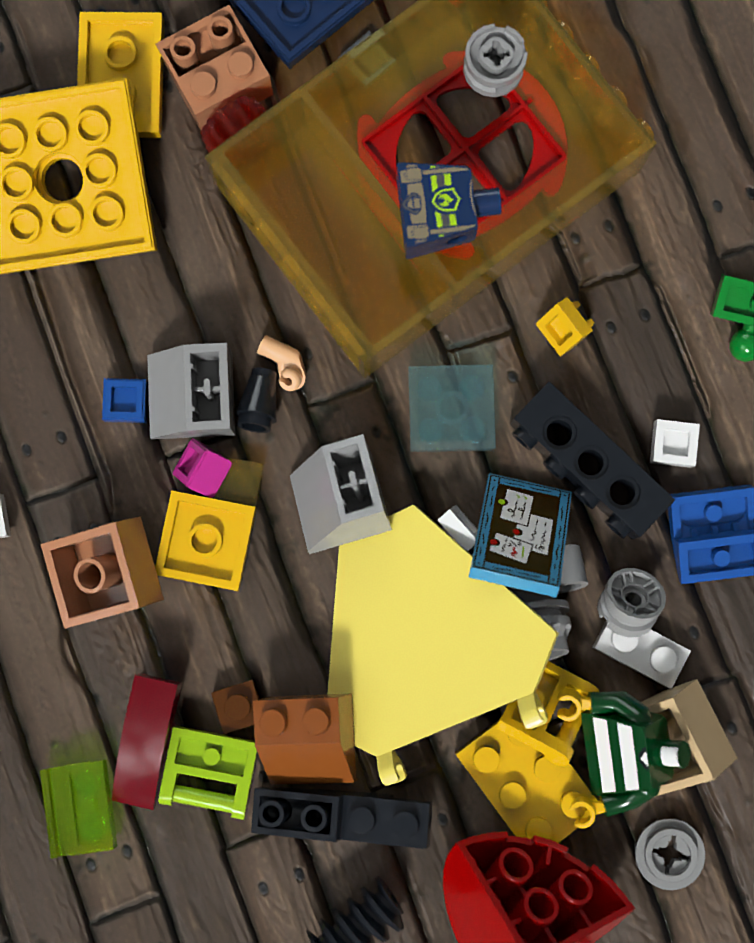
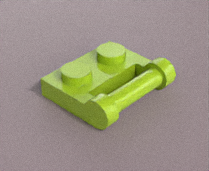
M175 725L172 729L158 803L172 806L173 802L213 809L231 813V818L244 820L258 754L255 741ZM179 774L236 784L235 796L177 785Z

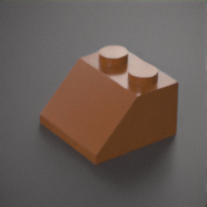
M352 693L272 696L253 701L255 747L271 785L356 782Z

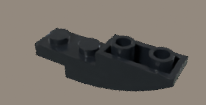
M256 787L254 788L251 833L328 842L348 840L428 849L430 847L433 802L394 798V795L367 792Z

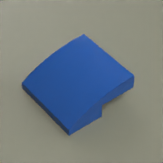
M752 485L670 494L675 501L668 507L669 525L676 569L681 584L754 575V487Z

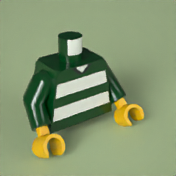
M565 688L558 694L557 700H570L576 705L572 709H558L557 716L561 720L573 721L581 713L592 795H599L600 800L594 802L585 796H579L573 800L570 809L584 806L591 813L589 817L575 820L574 825L576 827L587 828L591 826L595 816L601 813L609 817L637 809L659 794L660 785L673 778V768H686L688 766L691 756L688 743L682 740H670L667 719L661 714L650 712L646 705L625 691L588 692L587 697H581L575 689Z

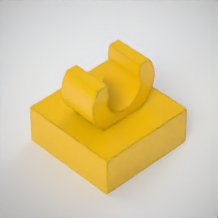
M568 297L558 302L535 323L560 357L593 331L591 327L594 325L592 319L586 321L577 310L581 304L578 301L571 302Z

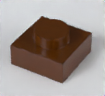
M254 679L211 692L223 735L254 725L253 701L260 699Z

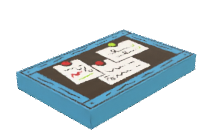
M489 473L468 577L557 597L561 582L572 492Z

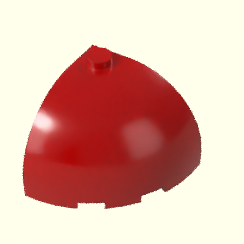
M492 832L471 836L455 843L448 853L444 864V899L448 917L458 943H594L635 910V907L614 881L595 864L589 867L581 860L567 853L568 847L536 835L531 839L508 836V832Z

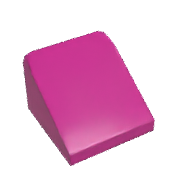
M192 438L173 470V475L187 488L213 498L230 470L232 462L199 440Z

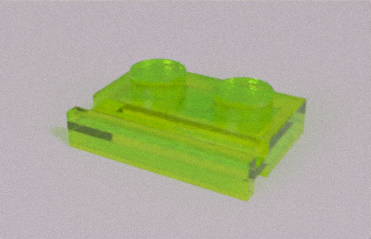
M103 759L40 770L51 859L60 856H74L114 850L117 847L107 760Z

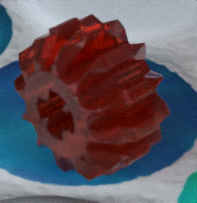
M239 96L235 101H229L224 107L218 108L217 112L207 119V124L202 127L200 132L202 135L201 139L205 143L207 151L213 158L217 159L220 165H235L239 160H245L248 155L256 152L257 148L266 143V138L273 131V122L268 117L269 113L264 106L258 103L253 96Z

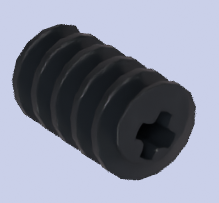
M377 876L375 878L378 888L376 894L363 886L361 893L364 903L360 905L349 897L346 899L349 914L345 915L335 907L332 909L335 920L333 926L320 918L318 924L321 935L317 937L308 929L306 932L311 943H375L373 936L381 942H387L390 938L387 925L398 932L402 931L404 923L401 914L404 915L391 890Z

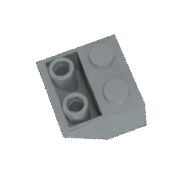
M227 343L181 345L147 355L151 440L235 435L233 357Z
M364 434L321 446L290 475L309 554L392 530L372 454Z

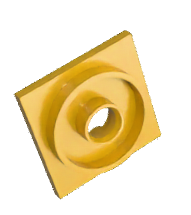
M127 78L0 98V275L158 251L130 81ZM59 160L73 161L78 165L83 176V185L80 192L74 198L66 201L53 198L45 186V175L48 168Z

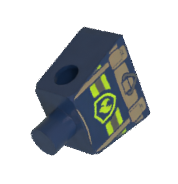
M397 163L396 181L406 259L416 258L475 240L478 231L477 217L501 215L499 188L473 190L470 167Z

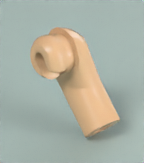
M265 335L258 347L257 354L277 363L280 377L278 381L284 390L295 391L301 388L306 379V371L301 353L297 349Z

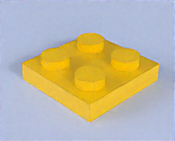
M171 490L155 565L157 575L240 591L257 508Z

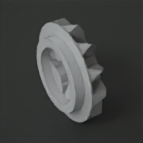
M676 818L656 819L648 827L642 828L641 835L634 844L635 864L649 883L660 889L678 890L687 887L698 878L705 863V848L701 837L693 827ZM672 837L673 848L682 855H685L686 858H671L669 865L664 866V858L653 851V848H666L668 841H671Z

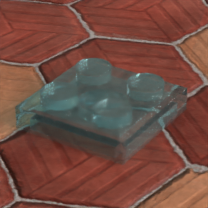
M493 364L408 366L410 452L494 451L496 449Z

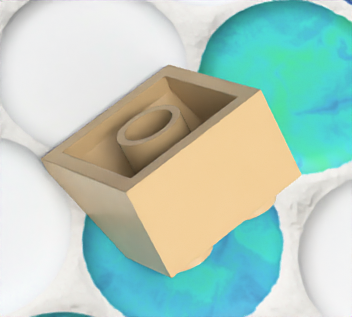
M698 679L672 687V689L664 690L642 701L649 708L650 712L661 714L667 719L670 740L686 741L690 747L691 756L688 766L686 768H673V778L660 785L658 795L715 780L738 759Z

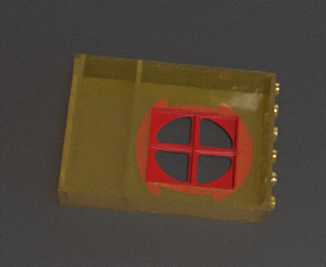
M418 0L204 157L216 187L365 379L637 175L657 143L654 140L653 131L647 122L634 116L627 107V100L622 91L615 85H609L600 74V66L596 59L590 53H584L574 41V35L570 27L563 20H557L548 9L546 0ZM495 23L496 27L506 28L508 25L518 31L525 40L524 45L528 54L523 77L514 90L507 95H503L509 102L510 108L472 137H463L440 109L437 99L448 92L472 89L467 83L463 72L466 46L472 34L482 26ZM422 113L428 117L451 147L450 153L436 164L470 167L471 173L484 189L498 187L501 196V215L477 217L478 231L475 240L416 258L406 259L396 181V152L399 139L407 123L415 114ZM523 122L532 133V159L522 182L516 189L508 191L502 187L482 162L478 153L483 147L514 124Z

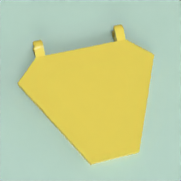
M411 505L389 516L391 531L340 545L338 553L327 694L352 693L355 746L376 756L379 777L386 786L404 781L407 777L405 767L395 752L396 749L517 700L520 715L525 727L534 728L546 724L548 716L536 694V690L559 634L507 586L469 578L472 555L416 505Z

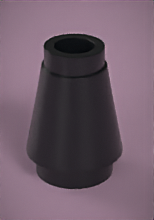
M266 368L252 369L251 376L235 412V415L238 417L237 426L241 429L255 433H268L271 431L272 424L277 422V373L273 370Z

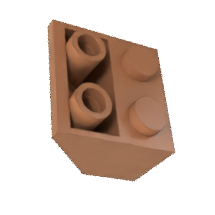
M230 5L155 43L186 106L202 133L273 95L270 75Z

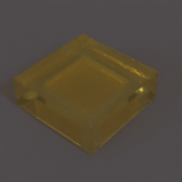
M227 458L232 462V466L214 499L257 507L264 465L262 463Z

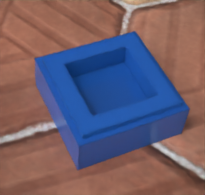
M104 378L102 420L104 422L147 423L148 381L146 379Z

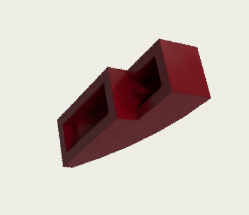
M143 673L134 676L118 751L111 801L150 810L155 809L172 729L175 726L173 721L182 682Z

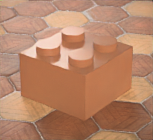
M141 516L109 523L41 544L64 629L142 608L164 600Z

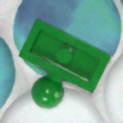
M722 274L710 315L744 324L743 328L731 337L729 349L735 359L742 362L753 361L754 281Z

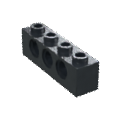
M550 382L533 397L510 423L515 429L512 432L514 438L527 450L530 451L534 447L546 458L543 462L544 466L558 479L562 480L566 477L575 485L577 489L574 491V494L590 509L597 506L608 517L605 521L607 526L623 539L627 535L632 540L640 538L675 501L665 489ZM558 425L566 431L567 442L565 445H554L548 440L546 434L548 426ZM581 454H590L596 459L598 469L595 475H587L580 470L578 458ZM613 483H621L627 488L629 498L625 505L616 504L611 499L609 491Z

